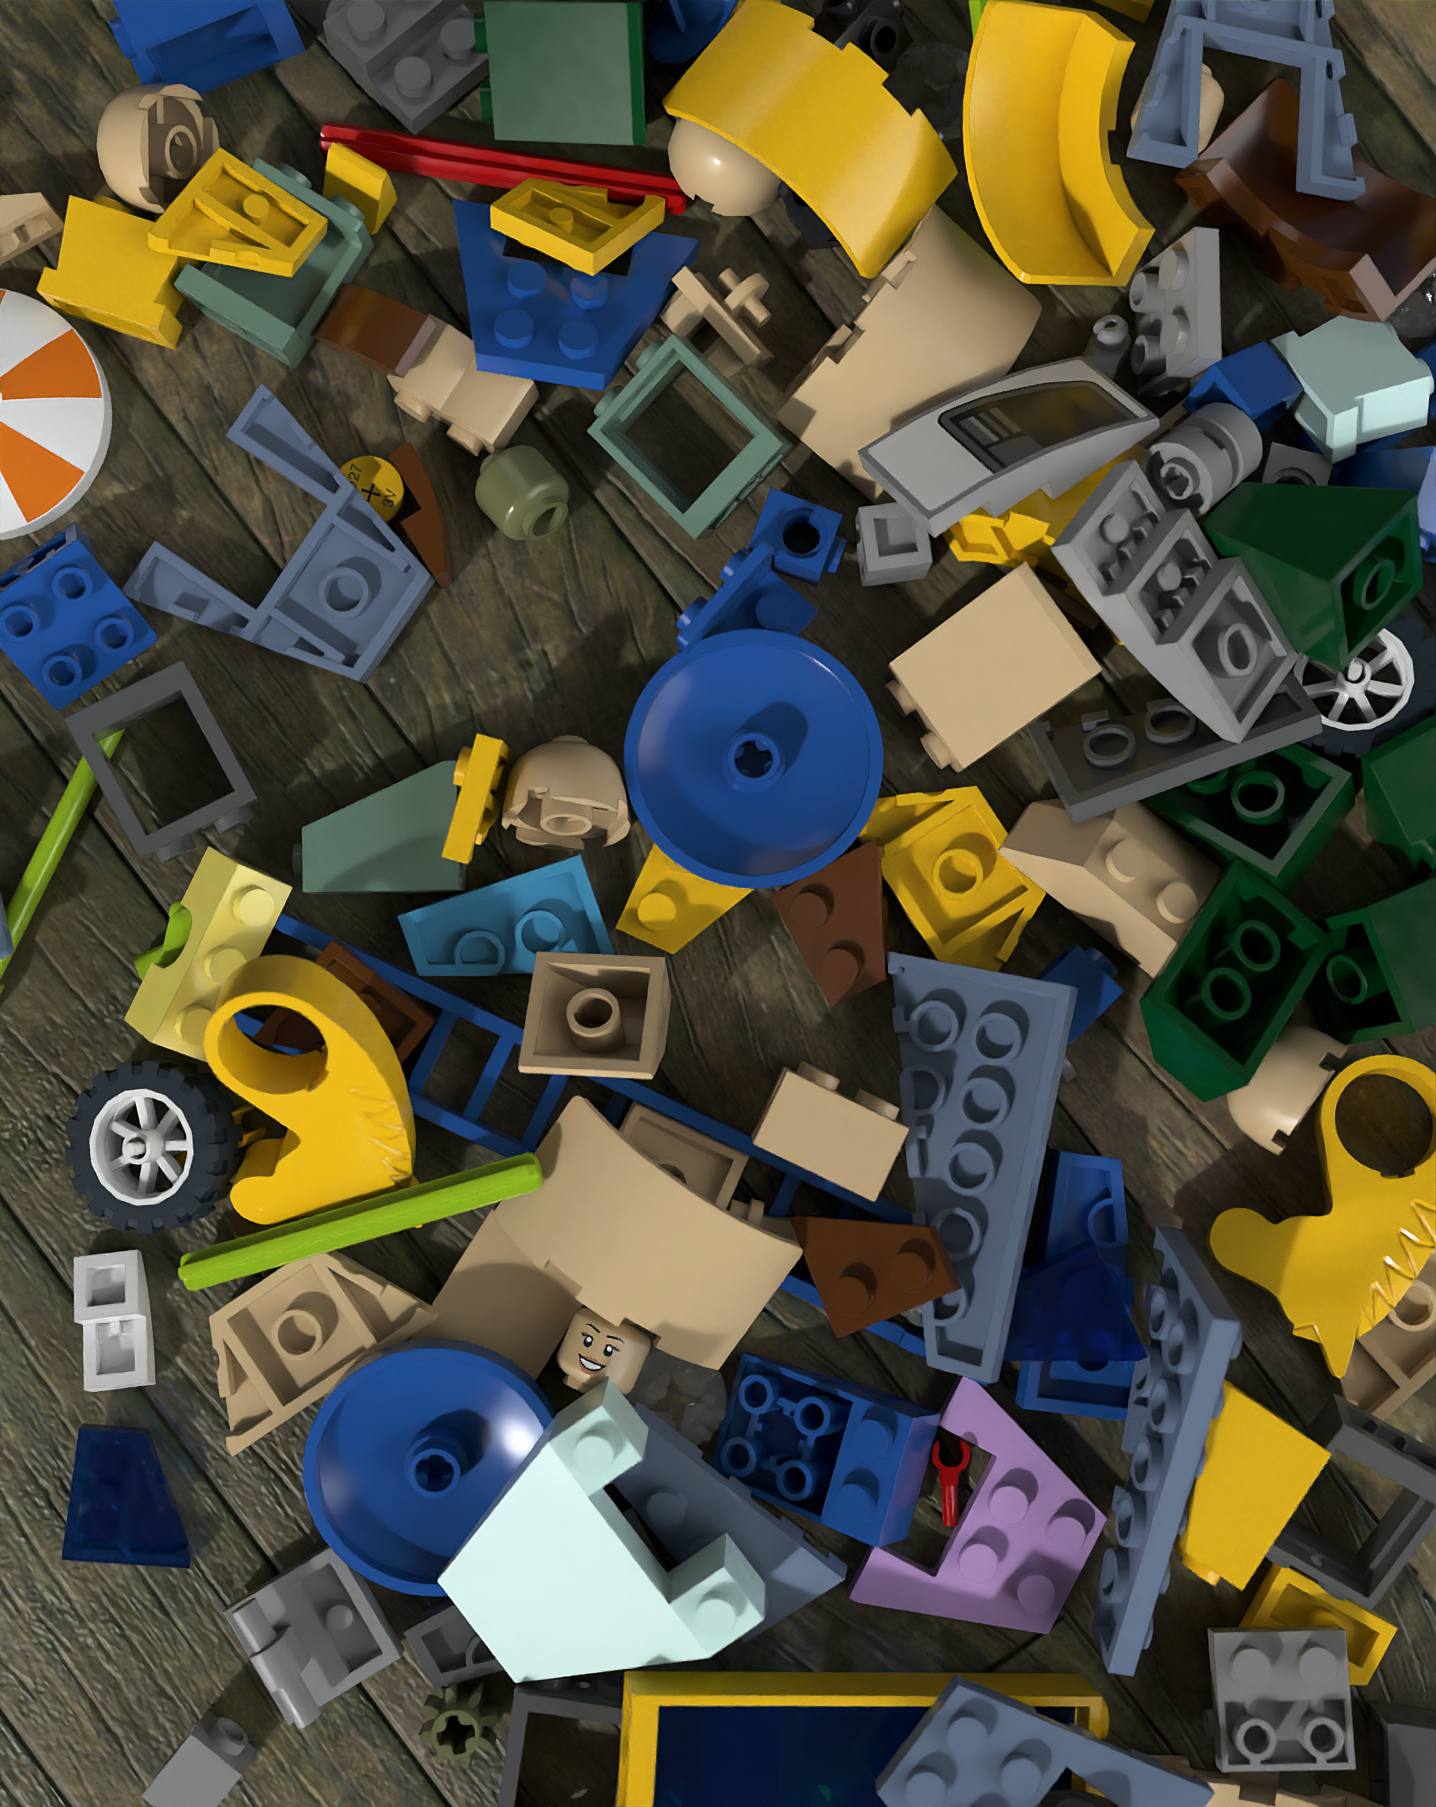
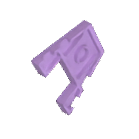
M958 1375L939 1411L941 1417L938 1425L992 1454L958 1520L959 1524L952 1531L933 1569L921 1565L886 1545L879 1548L870 1545L847 1588L848 1598L857 1603L1049 1634L1107 1518L1048 1454L1032 1440L1007 1411L992 1398L980 1383Z

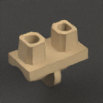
M684 266L671 279L679 290L668 301L659 315L660 318L674 334L688 340L708 321L719 333L720 337L703 355L730 382L743 374L749 367L762 370L775 357L741 318L746 314L755 326L760 328L772 316L759 301L769 287L768 282L760 273H756L742 282L731 268L723 271L716 281L728 294L726 299L721 296L702 273L694 274L687 266Z

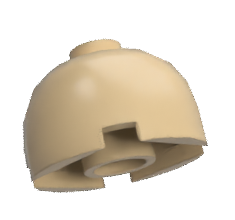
M159 82L129 87L118 94L106 106L98 126L96 143L98 160L108 186L131 208L151 215H162L220 147L218 130L214 119L202 117L198 105L194 102V100H204L197 91L183 84Z
M681 117L677 118L668 145L670 169L682 191L692 200H694L697 194L704 201L714 204L713 212L723 216H749L768 208L776 200L779 194L777 188L782 179L719 134Z
M572 735L556 737L551 742L539 745L528 751L518 759L510 771L503 799L502 825L507 829L510 824L516 826V839L545 849L580 851L584 850V842L580 838H596L603 836V847L615 844L627 836L631 826V800L625 776L614 758L598 747L590 745L585 739Z
M1285 1024L1249 1085L1226 1094L1229 1113L1239 1129L1255 1143L1279 1157L1288 1144L1277 1137L1278 1134L1282 1131L1290 1136L1294 1129H1299L1335 1072V1069L1325 1064L1329 1054L1339 1059L1343 1058L1348 1047L1327 1034L1306 1025Z

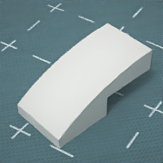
M136 1249L74 1257V1322L83 1325L84 1390L97 1392L156 1384L150 1302L141 1251Z

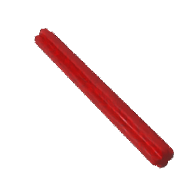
M332 121L324 123L320 133V151L326 160L331 144L339 142L386 170L514 189L528 178L557 181L567 186L586 185L607 188V203L639 207L644 203L646 194L657 195L665 199L664 213L676 215L685 212L688 202V195L682 191L674 175Z

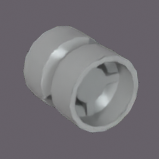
M1215 402L1201 407L1176 429H1173L1143 454L1140 468L1167 512L1188 508L1195 519L1204 514L1258 468L1263 456L1262 439L1255 423L1245 412L1231 404Z

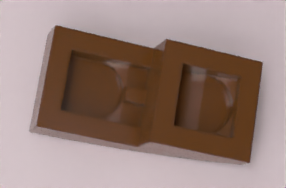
M344 283L311 335L332 351L357 356L376 372L404 379L438 324L427 315L392 298L357 285Z
M408 442L390 453L389 457L422 509L400 523L441 588L444 589L453 583V553L448 523L434 484L411 442Z

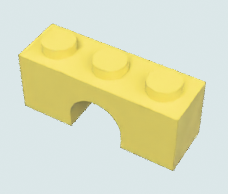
M208 846L180 903L190 911L192 916V926L188 941L180 956L170 966L165 967L154 962L151 963L124 1020L151 1043L208 1063L204 1049V1035L222 986L235 969L250 960L259 958L293 887L260 868Z

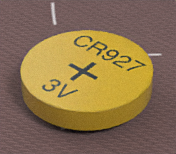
M362 456L350 460L340 468L341 472L388 525L399 516L406 498L405 485L398 471L389 462L379 457Z

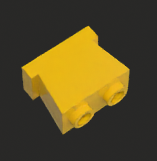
M69 195L57 270L44 267L37 291L59 313L175 350L183 328L175 318V315L184 297L174 286V283L187 263L200 270L205 261L156 252L148 246V231L161 215H155L153 221L132 215V211L127 206L108 197L95 196L94 201L91 202Z

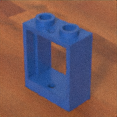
M113 0L119 17L109 20L111 29L127 60L131 59L143 85L159 82L178 83L197 91L201 95L306 52L285 0Z

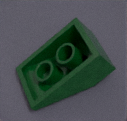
M1296 743L1138 800L1220 868L1225 870L1231 860L1239 857L1286 899L1356 805L1352 773Z

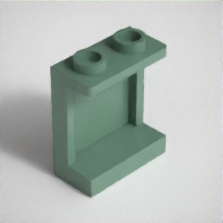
M256 158L251 165L252 169L328 219L327 234L292 278L207 261L201 271L187 263L175 281L174 286L192 308L296 370L316 339L311 335L342 285L344 283H351L374 244L363 223L365 219L364 214L352 203L338 195H332L330 200H327L310 189L312 187L310 181L286 163L279 162L277 167L274 168L263 160Z

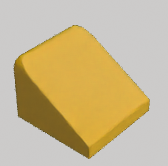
M333 142L327 154L322 197L330 200L332 195H338L352 203L364 214L365 219L363 223L368 233L374 235L379 231L398 200L387 170L338 142L336 144Z

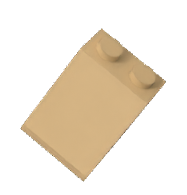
M1024 562L890 662L884 673L890 682L884 685V690L902 716L906 717L912 713L922 726L926 734L920 738L921 743L935 764L941 769L949 765L957 775L1078 691L1103 669L1031 568Z

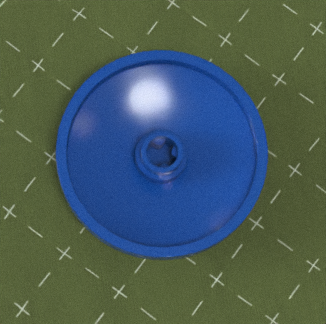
M764 629L733 630L700 640L688 655L683 651L679 652L651 678L638 698L627 727L624 743V772L631 803L643 828L660 850L677 865L704 880L723 886L742 889L773 888L802 880L820 871L838 858L858 837L873 811L880 791L883 775V744L877 717L865 691L849 670L830 653L805 639L784 632Z
M428 1338L402 1342L381 1349L354 1365L337 1381L322 1402L310 1428L304 1449L302 1478L304 1494L313 1521L333 1552L353 1570L374 1583L406 1594L448 1596L437 1581L439 1575L556 1416V1411L539 1385L523 1369L499 1353L483 1346L454 1339Z

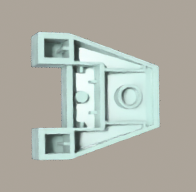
M610 1377L556 1414L443 1569L437 1580L515 1683L709 1658L764 1620L765 1583L727 1532L666 1573L602 1488L643 1459L648 1435V1427Z

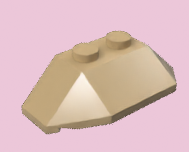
M1060 798L1032 802L1023 811L996 851L1153 978L1221 876L1218 865L1139 801L1073 824Z

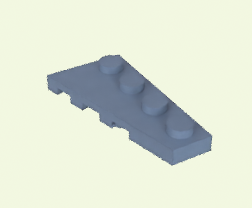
M639 1401L631 1404L648 1427L644 1455L642 1460L617 1476L612 1482L679 1564L727 1532L765 1583L764 1620L739 1637L743 1643H746L845 1580L848 1566L830 1551L824 1556L802 1538L804 1534L802 1529L784 1515L777 1519L750 1498L751 1489L732 1474L727 1479L702 1460L703 1452Z

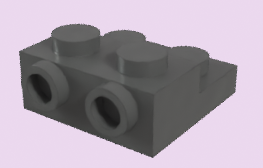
M332 0L327 8L326 19L322 23L330 54L414 135L419 133L489 74L488 54H477L474 14L462 4L461 0Z

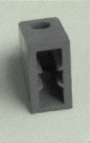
M1366 1700L1369 1800L1384 1807H1436V1709L1379 1700Z

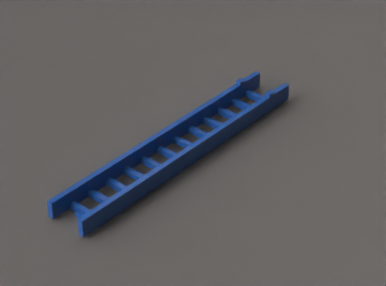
M280 913L274 926L275 929L321 951L336 938L401 990L403 989L443 1008L406 1084L414 1114L506 1158L526 1152L535 1153L537 1150L536 1146L570 1075L552 1074L521 1140L479 1121L515 1043L522 1046L525 1026L290 914ZM244 1008L233 1014L239 1029L252 1037L255 1036L267 1021V1019ZM458 1016L500 1036L464 1113L422 1094ZM279 1045L273 1046L290 1055L309 1053L308 1051ZM585 1076L615 1090L603 1115L614 1127H616L629 1098L686 1126L697 1129L737 1150L785 1171L786 1174L766 1214L768 1216L785 1217L794 1195L803 1180L843 1199L835 1218L854 1219L860 1207L892 1223L913 1224L912 1214H916L915 1212L879 1195L875 1202L753 1144L751 1134L634 1078ZM1022 1264L1018 1283L1032 1289L1038 1274L1030 1267ZM791 1270L778 1287L825 1309L811 1272L806 1277ZM892 1317L864 1328L898 1344L903 1349L926 1358L924 1329L919 1331ZM969 1378V1379H971V1380H973V1381H975V1382H977V1383H980V1384H982V1385H984V1386L987 1385V1382H983V1381H979V1380H976V1379Z

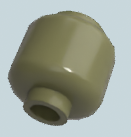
M517 445L508 449H498L483 461L480 467V476L475 487V497L478 506L503 534L512 540L531 539L532 541H539L553 534L564 522L568 513L569 487L563 476L537 449L532 446Z

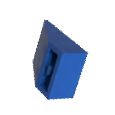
M742 1352L710 1466L727 1479L732 1474L751 1489V1494L879 1548L907 1539L941 1413L885 1391L753 1353Z

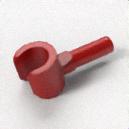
M937 1437L934 1439L929 1456L933 1465L940 1470L943 1525L947 1527H955L959 1524V1472L966 1468L970 1460L969 1446L961 1437H958L959 1457L953 1464H942L939 1460V1439Z

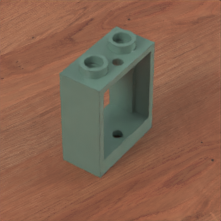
M672 333L667 340L663 337L657 338L643 351L636 362V366L640 371L625 388L617 385L599 401L594 409V414L598 418L587 429V432L694 539H709L790 452L794 445L688 339ZM684 366L755 435L695 502L625 433Z

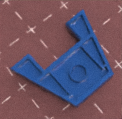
M453 199L455 228L478 371L605 391L677 288L671 279L684 266L690 269L698 258L699 239L657 232L648 233L634 244L627 276L598 272L591 276L568 266L508 257L507 252L511 237L491 228L490 205Z

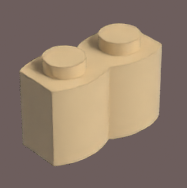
M428 314V317L438 325L404 379L387 375L393 389L398 393L394 399L395 403L421 422L425 423L431 415L447 424L450 428L446 435L455 444L474 456H478L482 449L491 454L498 449L505 448L539 397L535 382L532 379L478 371L473 341L451 325Z

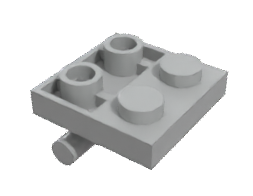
M1194 227L1135 272L1129 299L1131 309L1135 312L1136 340L1131 351V367L1133 372L1137 374V396L1161 397L1189 379L1191 392L1209 367L1222 359L1219 229Z
M329 1545L232 1602L223 1612L288 1725L295 1722L298 1729L306 1727L322 1714L319 1709L320 1706L398 1660L405 1650L363 1576L339 1558Z
M1338 1625L1208 1628L1213 1709H1204L1203 1721L1206 1736L1214 1737L1216 1766L1222 1772L1356 1769L1345 1629Z

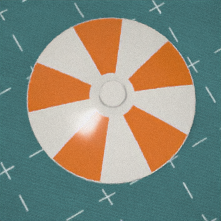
M0 289V540L23 536L43 528L65 514L81 499L93 483L105 459L112 429V406L107 380L102 367L84 338L62 316L40 301L18 292Z

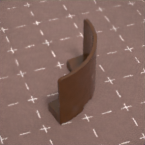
M1284 78L1272 79L1208 143L1206 148L1198 154V159L1182 169L1173 180L1204 220L1213 229H1219V235L1224 240L1234 232L1260 255V258L1256 261L1255 268L1291 293L1300 285H1303L1327 297L1323 301L1324 309L1332 313L1366 322L1383 323L1436 269V198L1414 191L1394 181L1370 166L1352 151L1355 177H1364L1366 188L1364 194L1348 202L1296 191L1300 98Z

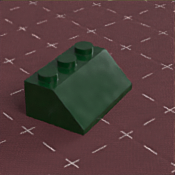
M1435 714L1361 756L1367 833L1412 882L1432 871H1436Z
M1239 857L1229 862L1139 1000L1154 1061L1203 1103L1249 1085L1335 942L1333 938Z

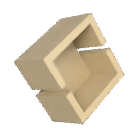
M801 1061L797 1071L783 1066L751 1133L753 1144L875 1202L909 1131L908 1127L895 1119L900 1109L860 1088L854 1099L835 1091L840 1080L806 1062Z

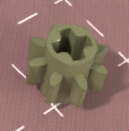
M482 1681L477 1683L474 1688L460 1687L458 1682L447 1685L443 1700L436 1695L429 1694L422 1710L433 1719L428 1720L422 1725L418 1739L419 1741L432 1740V1744L437 1751L436 1764H441L446 1758L461 1760V1764L467 1769L470 1768L477 1746L485 1751L493 1750L497 1735L486 1726L498 1721L501 1706L497 1704L487 1706V1702L482 1695L485 1684ZM450 1715H458L459 1721H449ZM461 1724H462V1725H469V1724H471L470 1729H469V1730H462Z

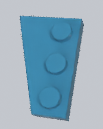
M581 852L416 907L398 915L419 976L533 974L537 951L615 955Z

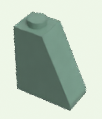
M457 760L439 762L302 827V843L294 844L292 866L295 880L303 881V892L313 895L460 893L466 891V864L441 857L462 787L453 784Z

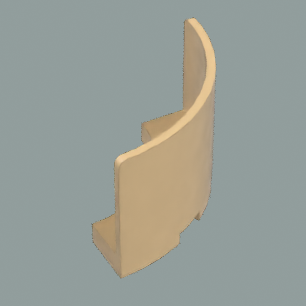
M936 204L928 210L862 296L867 305L853 321L856 324L855 328L851 330L845 324H841L819 352L789 383L773 415L875 505L897 501L864 470L858 450L912 417L971 388L1006 376L1030 337L1042 311L1040 302Z
M575 1096L570 1100L534 1153L543 1170V1186L538 1191L501 1201L492 1214L503 1231L536 1266L542 1270L551 1261L563 1273L580 1285L582 1288L575 1298L617 1327L626 1317L657 1335L654 1341L655 1348L682 1360L719 1370L803 1253L802 1248L795 1241L783 1238L745 1221L681 1182L624 1137L588 1099L580 1096Z

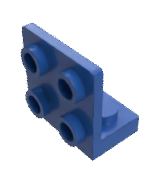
M75 521L0 574V648L56 710L66 707L157 641L156 631L93 555L91 540Z
M762 540L752 552L745 547L739 549L720 572L719 578L723 582L713 597L707 601L702 596H699L678 619L676 626L680 629L676 639L678 653L683 651L688 655L700 640L733 630L764 629L784 632L799 637L815 619L818 610L771 570L773 548Z

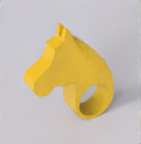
M286 955L264 956L250 960L235 969L222 986L205 1030L204 1049L206 1058L213 1072L227 1087L288 1128L284 1138L257 1141L244 1152L242 1163L230 1193V1199L235 1210L247 1220L258 1224L271 1225L302 1216L324 1213L420 1184L413 1174L416 1156V1130L404 1073L389 1038L372 1011L352 989L327 970L302 958ZM258 1004H275L294 1009L307 1016L320 1029L326 1040V1044L321 1047V1050L324 1052L320 1053L315 1050L300 1055H283L267 1051L251 1042L241 1032L233 1014L243 1008Z
M1376 1055L1354 1062L1329 1082L1318 1099L1314 1113V1133L1325 1200V1211L1322 1216H1295L1284 1219L1277 1224H1272L1262 1215L1251 1209L1233 1208L1216 1216L1207 1231L1206 1245L1215 1264L1222 1270L1238 1276L1267 1292L1275 1300L1280 1313L1289 1323L1288 1334L1317 1342L1329 1373L1337 1378H1342L1347 1372L1355 1339L1375 1327L1392 1311L1414 1283L1436 1247V1074L1425 1065L1398 1055ZM1369 1075L1391 1076L1412 1086L1425 1100L1432 1117V1140L1424 1157L1414 1167L1405 1171L1403 1178H1399L1398 1174L1381 1176L1380 1171L1368 1168L1355 1160L1342 1145L1335 1126V1110L1342 1091L1351 1081Z

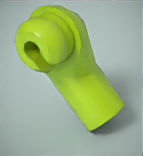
M183 898L178 899L170 906V919L164 943L134 956V964L142 981L152 962L165 967L170 966L180 956L188 941L192 926V916L190 911L180 904Z

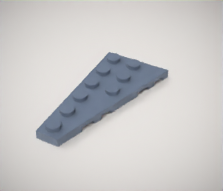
M886 951L888 974L893 975L896 1008H892L894 1032L899 1035L902 1073L898 1076L903 1125L909 1128L905 1137L908 1176L913 1178L916 1214H912L913 1224L937 1227L962 1288L921 1305L927 1366L991 1384L998 1382L1078 989L1063 984Z
M1160 1225L1156 1226L1153 1248L1162 1250L1164 1253L1160 1284L1147 1283L1144 1307L1149 1310L1148 1327L1151 1342L1150 1345L1143 1344L1137 1349L1121 1446L1123 1452L1133 1454L1128 1487L1115 1485L1111 1508L1116 1513L1115 1528L1118 1549H1107L1104 1552L1092 1632L1107 1672L1134 1676L1141 1649L1146 1650L1151 1643L1153 1635L1152 1613L1158 1593L1163 1594L1168 1587L1170 1579L1169 1557L1175 1537L1182 1536L1185 1531L1188 1518L1186 1501L1193 1478H1199L1203 1472L1206 1458L1204 1444L1211 1419H1217L1221 1413L1224 1400L1223 1379L1229 1360L1237 1357L1242 1343L1240 1320L1235 1315L1183 1231L1178 1228Z

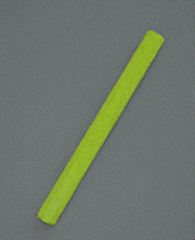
M526 1152L186 1253L181 1257V1267L178 1268V1274L188 1290L197 1291L538 1191L543 1186V1170L536 1155Z

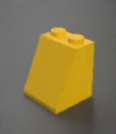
M1224 1378L1222 1383L1224 1390L1223 1407L1219 1417L1215 1420L1211 1419L1204 1442L1206 1451L1204 1469L1199 1478H1193L1186 1501L1188 1507L1187 1525L1182 1536L1175 1537L1172 1549L1183 1556L1181 1562L1208 1583L1216 1586L1222 1577L1240 1590H1243L1331 1456V1453L1293 1424Z

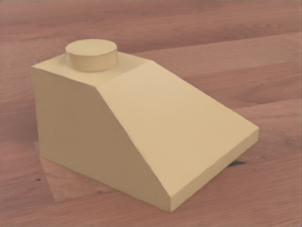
M537 951L518 1064L520 1072L653 1079L665 1053L671 1004V990L665 957Z

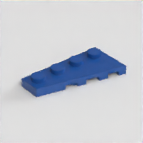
M1052 1148L1034 1268L1038 1276L1031 1289L1015 1403L1023 1409L1126 1421L1138 1342L1133 1340L1130 1304H1134L1132 1277L1127 1276L1125 1245L1129 1240L1121 1159Z

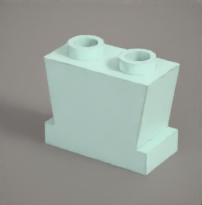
M1339 315L1302 337H1299L1293 330L1270 340V348L1304 388L1287 410L1331 464L1355 455L1356 444L1427 424L1429 395L1434 390L1432 373L1423 359L1415 358L1399 341L1395 329L1389 322H1366Z

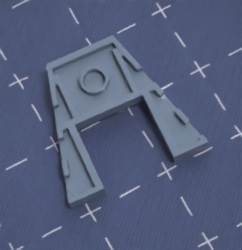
M1172 0L1129 142L1127 157L1183 169L1198 159L1203 46L1300 67L1301 85L1296 191L1348 202L1364 194L1366 188L1364 177H1355L1350 149L1358 143L1353 113L1344 114L1339 79L1346 75L1342 50L1333 48L1328 20L1335 15L1333 0Z
M260 384L226 436L254 457L327 505V507L257 609L157 541L153 542L122 588V591L129 599L366 684L436 579L278 398L266 386Z
M956 1674L875 1781L877 1794L888 1807H1037L1066 1766L1119 1807H1206L1215 1794L1209 1783L1194 1774L1192 1778L1164 1767L1160 1760L1132 1748L1129 1752L1096 1738L1094 1733L1070 1722L1068 1725H1064L1038 1714L1032 1706Z

